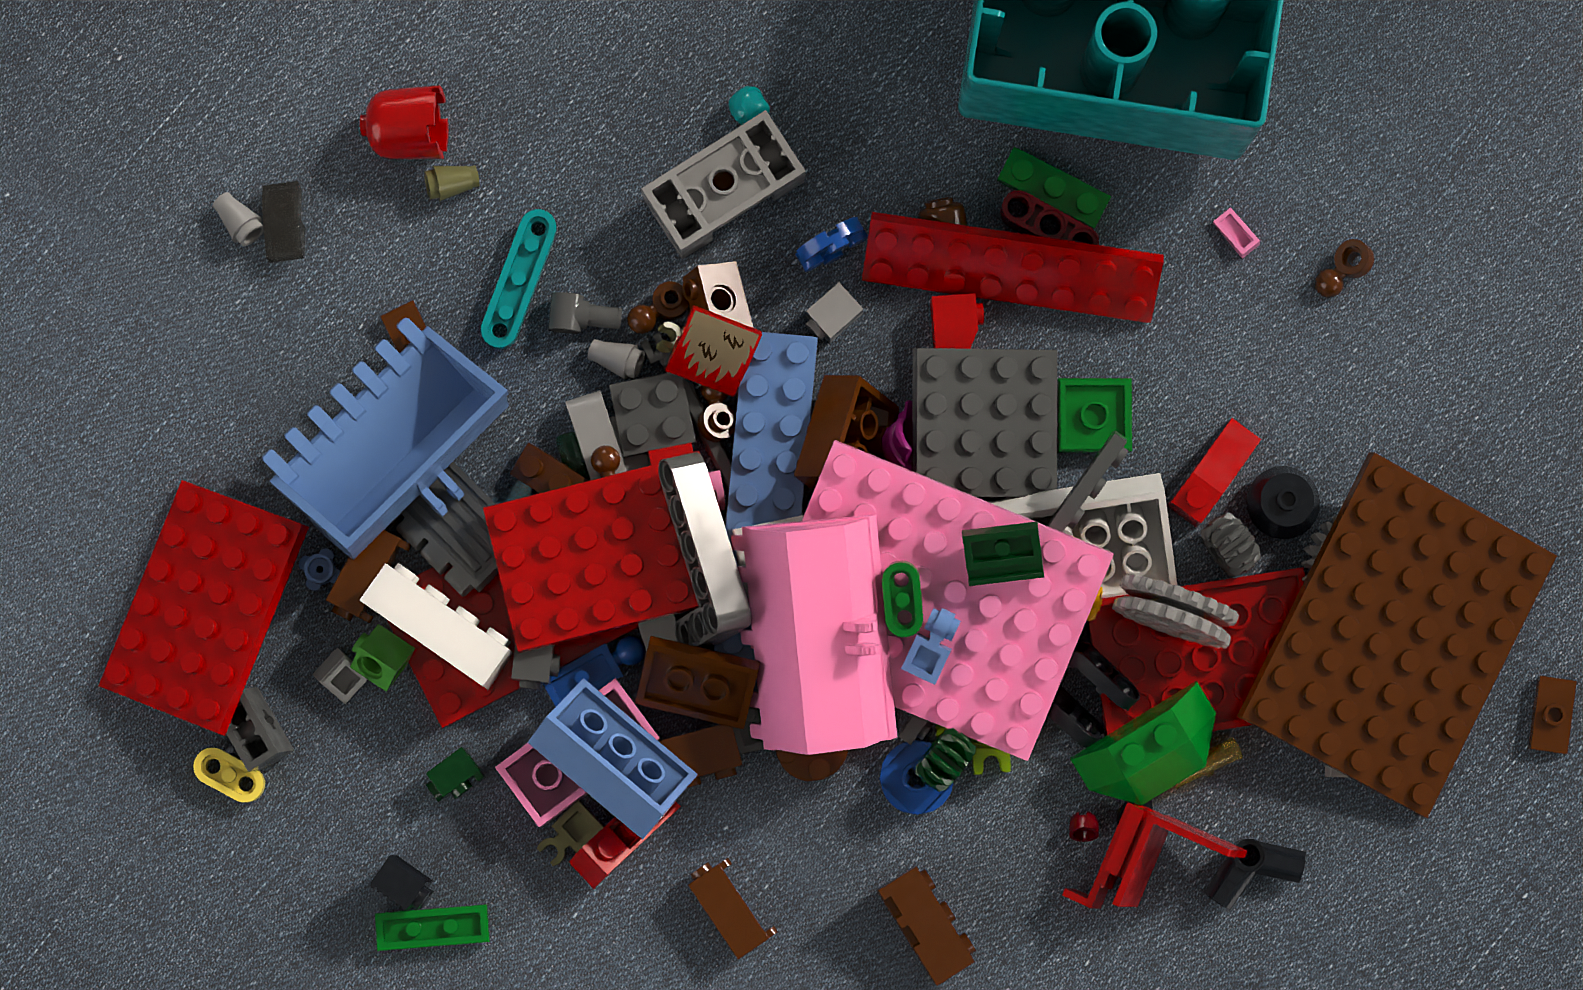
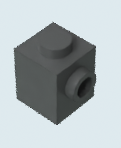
M515 643L511 679L520 681L519 688L541 690L542 684H551V676L558 677L560 655L554 654L555 644L518 653Z

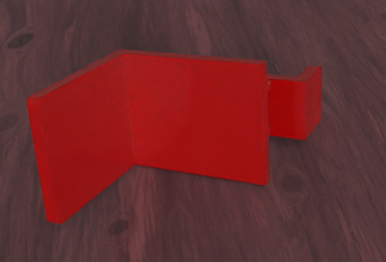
M1127 802L1089 895L1074 888H1065L1062 896L1088 908L1101 909L1108 890H1112L1117 878L1121 877L1123 879L1112 904L1117 907H1138L1169 831L1227 857L1245 858L1247 850L1169 815H1163L1147 806L1133 805Z

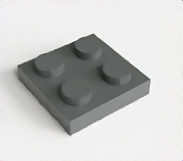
M665 373L609 385L624 458L647 454L649 450L691 442L696 444L683 377L672 373Z

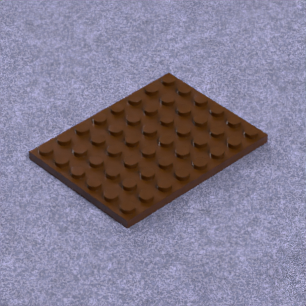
M1369 452L1237 717L1415 814L1428 818L1557 555L1377 453Z

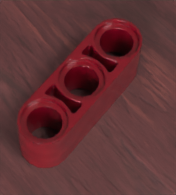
M1012 191L1003 200L1000 217L1005 225L1018 233L1072 241L1076 237H1084L1090 244L1099 245V237L1092 228L1025 191ZM1016 201L1023 203L1027 209V214L1021 218L1013 217L1008 211L1010 203ZM1045 219L1054 220L1059 226V232L1051 236L1044 234L1040 229V222Z

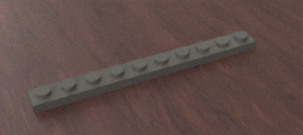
M1115 430L1112 432L1046 526L1063 532L1067 526L1073 529L1085 513L1080 508L1088 496L1093 499L1097 497L1107 482L1102 476L1110 465L1116 469L1129 450L1124 448L1127 443V439ZM911 714L900 729L899 737L911 745L916 737L922 740L934 723Z

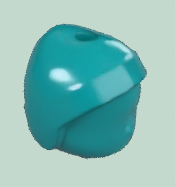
M745 86L739 89L728 102L731 115L741 125L765 110L768 113L770 111L769 104L764 99L759 88L755 86Z

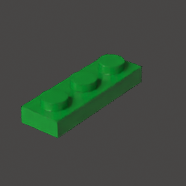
M1016 147L1013 148L997 178V181L1015 191H1025L1093 230L1111 198L1110 195Z
M488 904L375 913L377 951L490 942Z

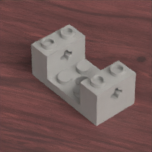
M765 110L641 188L646 205L681 259H684L713 240V232L770 196L776 201L803 184L806 171ZM717 173H730L734 178V185L726 191L718 190L713 185V178Z

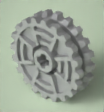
M1124 575L1122 577L1120 586L1130 596L1115 599L1112 609L1116 613L1122 614L1123 617L1134 620L1140 625L1148 626L1153 630L1164 632L1189 642H1196L1205 646L1210 645L1215 648L1229 647L1231 636L1222 627L1233 626L1237 623L1239 617L1237 611L1230 609L1225 604L1218 603L1215 599L1161 580H1153L1136 575Z

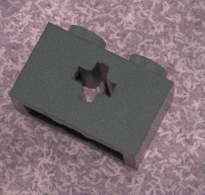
M244 688L226 734L248 772L265 770L293 752L294 749L259 688Z

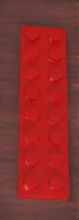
M872 212L862 281L956 295L976 293V298L1151 323L1164 263V255Z

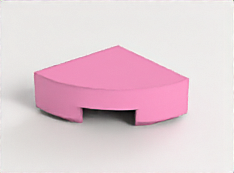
M720 470L708 472L719 509L723 511L725 510V496Z

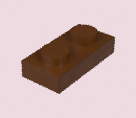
M529 442L510 472V475L538 493L590 481Z

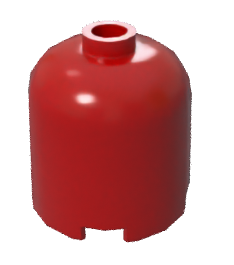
M440 85L388 89L378 92L370 99L366 114L360 116V132L362 137L367 136L372 150L385 159H443V152H447L449 123L448 118L441 119L439 104L446 103L442 87Z

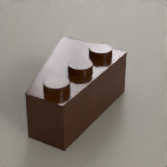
M913 866L876 891L932 981L938 986L973 964L975 961L971 954L976 952V949L965 932L961 935H958L951 923L956 918L945 901L939 903L934 896L932 890L936 886L925 869L919 871L917 866Z

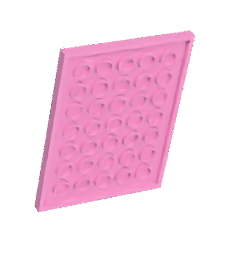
M834 440L802 521L876 515L882 576L885 569L895 561L910 562L919 571L924 618L922 626L917 633L928 638L931 637L929 635L930 631L924 629L933 608L939 611L942 608L956 614L954 618L961 621L952 641L944 638L940 642V644L952 650L935 685L901 669L917 633L910 637H899L894 635L887 627L894 707L945 728H954L967 737L1028 761L1114 553L1038 523L1044 578L969 586L962 530L1036 521ZM898 573L894 577L896 584L904 586L909 582L908 576L904 573ZM902 610L898 613V619L903 623H908L911 621L912 615L909 611Z

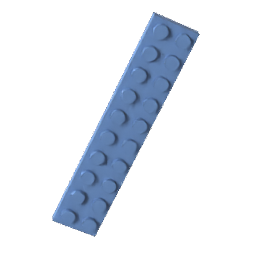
M762 332V337L739 385L726 517V531L731 548L733 529L801 516L804 483L797 479L794 473L805 440L807 427L810 423L818 337ZM732 549L738 567L739 562L736 550ZM751 624L746 629H752ZM740 632L721 644L714 645V651L755 660L754 649L751 648V645L742 644ZM757 678L755 682L754 692H758Z

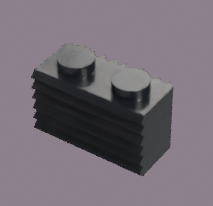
M390 855L371 881V888H377V892H383L384 897H389L390 901H395L396 905H401L402 910L422 909L434 892L429 888L433 880L397 855Z

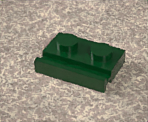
M1037 521L962 530L969 586L1044 578Z

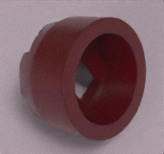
M1080 811L1076 812L1071 817L1069 823L1070 838L1079 842H1089L1097 839L1099 836V823L1096 816L1090 811H1087L1086 815H1080Z

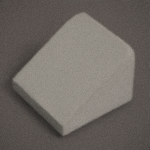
M336 648L316 669L313 676L340 701L346 704L368 679L350 668L353 661L339 648Z

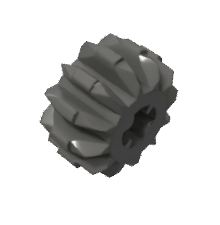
M1226 513L1217 518L1215 517L1201 530L1202 543L1207 548V553L1211 555L1222 571H1225L1232 577L1249 571L1261 559L1260 547L1255 542V537L1251 535L1248 527H1245L1241 520L1233 514Z

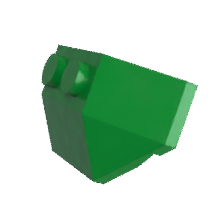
M1195 681L1074 755L1070 760L1089 791L1144 805L1206 767L1216 712L1198 682Z

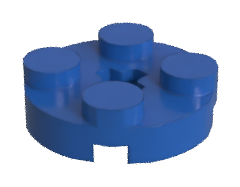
M852 217L836 224V229L827 233L823 231L796 250L797 253L795 255L805 272L813 270L822 263L825 266L833 263L844 255L841 251L848 245L850 248L855 247L868 239V235L858 217Z
M915 740L911 745L907 742L902 743L892 749L882 763L879 777L882 792L887 801L899 811L915 815L932 812L944 804L951 794L953 783L941 792L926 784L923 787L918 784L911 787L907 783L910 779V776L907 774L910 768L915 770L919 760L932 743Z

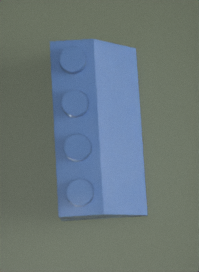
M584 678L546 716L527 742L642 840L698 775Z

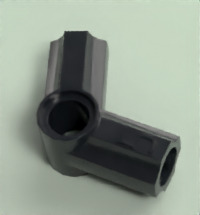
M1255 839L1238 840L1234 845L1241 848L1244 845H1250L1255 849V862L1250 866H1245L1238 857H1226L1203 893L1230 911L1255 874L1300 883L1306 862V851L1260 842Z

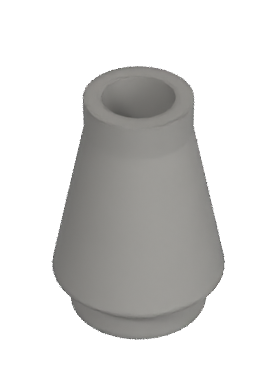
M229 192L221 194L213 202L212 206L218 212L233 242H239L242 246H248L255 242L264 232L265 228L261 224L262 218L236 200Z
M594 339L589 347L587 358L625 380L628 377L636 379L642 369L645 352L639 350L637 345Z

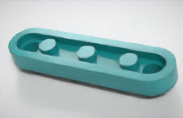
M531 210L521 219L484 316L481 334L486 344L494 349H506L515 343L556 237L557 226L555 219L545 210ZM536 224H543L546 227L545 232L540 236L532 233V228ZM499 325L507 328L506 335L501 338L493 334L495 327Z

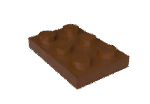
M650 636L635 704L744 730L760 661Z

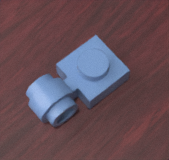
M933 608L924 629L930 631L929 635L931 637L928 638L917 633L901 667L902 670L934 685L936 684L952 650L940 644V642L944 638L952 641L961 622L954 618L956 614L943 608L941 611Z

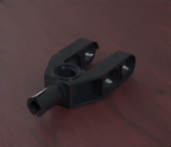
M1078 640L1068 666L1073 669L1075 667L1078 668L1097 686L1095 690L1100 695L1104 693L1116 705L1128 711L1140 699L1139 691L1135 685L1090 643ZM1059 685L1047 715L1079 745L1087 748L1104 735L1103 727L1094 716Z

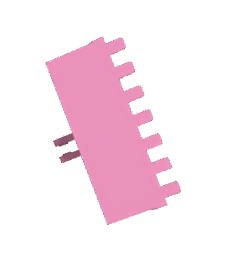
M876 515L742 527V535L731 536L732 549L744 551L746 566H738L742 582L748 585L749 598L747 599L751 610L752 629H744L740 632L741 642L744 645L754 646L755 660L760 661L757 674L758 692L753 691L750 707L760 709L761 723L750 724L751 737L763 740V747L766 750H782L805 755L865 748L880 741L897 738Z

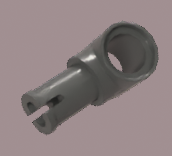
M553 292L551 293L548 330L557 333L579 334L581 329L587 330V326L620 329L622 308L589 304L590 301L584 300V296L580 294Z

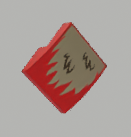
M692 305L681 335L677 337L665 371L734 397L762 337V331Z

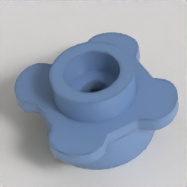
M322 549L319 554H314L310 557L303 556L299 561V567L304 570L307 577L306 586L310 590L317 591L321 585L329 582L335 584L340 574V570L336 569L333 562L334 553L329 549ZM322 566L323 572L318 573L317 567Z

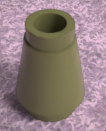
M475 165L432 166V170L424 171V181L429 200L438 198L440 202L480 186L479 175Z

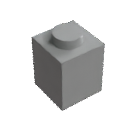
M838 282L806 311V317L809 321L805 325L815 337H818V340L825 337L831 343L863 315V308Z

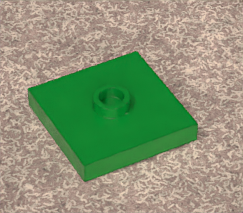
M1132 378L1057 379L1058 453H1098L1114 430L1127 439L1124 448L1129 450L1128 453L1132 452Z

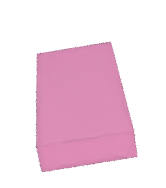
M1231 207L1213 221L1215 227L1242 259L1260 245V240Z

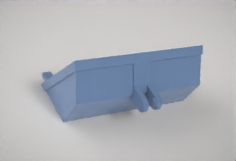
M406 317L397 324V329L410 343L400 353L385 339L380 340L374 347L375 351L388 364L378 375L363 361H359L352 368V372L366 386L355 397L340 383L335 384L330 389V395L343 407L333 419L318 405H314L307 412V416L321 430L314 438L309 441L297 428L292 427L285 433L284 437L298 453L288 463L272 449H269L262 456V461L276 474L270 480V483L291 501L329 541L353 560L419 495L443 517L448 512V509L430 491L429 487L438 480L451 497L459 501L464 496L463 491L444 470L509 406L506 397L508 395L507 389L429 326L421 331Z

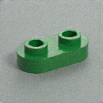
M895 561L885 569L882 576L885 622L888 629L894 635L910 637L919 631L924 618L920 574L912 563ZM904 573L908 576L909 582L904 586H900L894 580L895 575ZM902 610L909 611L912 615L911 621L908 623L901 622L898 619V613Z

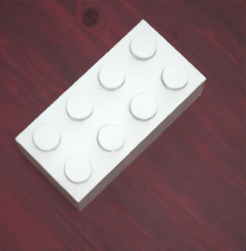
M385 563L360 598V601L489 690L514 654L507 648L511 642L491 627H489L486 633L479 629L477 625L480 620L461 606H458L456 611L446 606L450 599L428 584L425 590L416 585L420 578L401 564L397 563L393 569Z

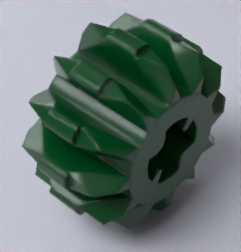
M954 728L945 729L919 760L915 767V773L927 786L939 792L944 791L952 785L973 759L976 746L962 732L959 733Z

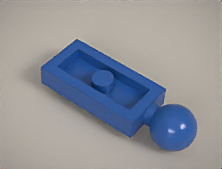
M627 636L618 642L616 651L610 653L607 645L603 644L560 668L558 677L551 676V684L543 685L555 707L583 678L597 690H600L616 678L618 680L623 677L618 667L619 665H636L640 663L645 656V645L639 638Z

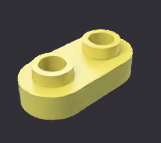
M207 748L202 750L194 760V773L201 782L236 801L244 803L253 802L264 792L265 779L260 770L248 772L242 760L224 750ZM216 759L220 763V770L212 774L208 770V764L211 760ZM245 777H250L253 781V787L249 791L242 790L240 786L241 780Z

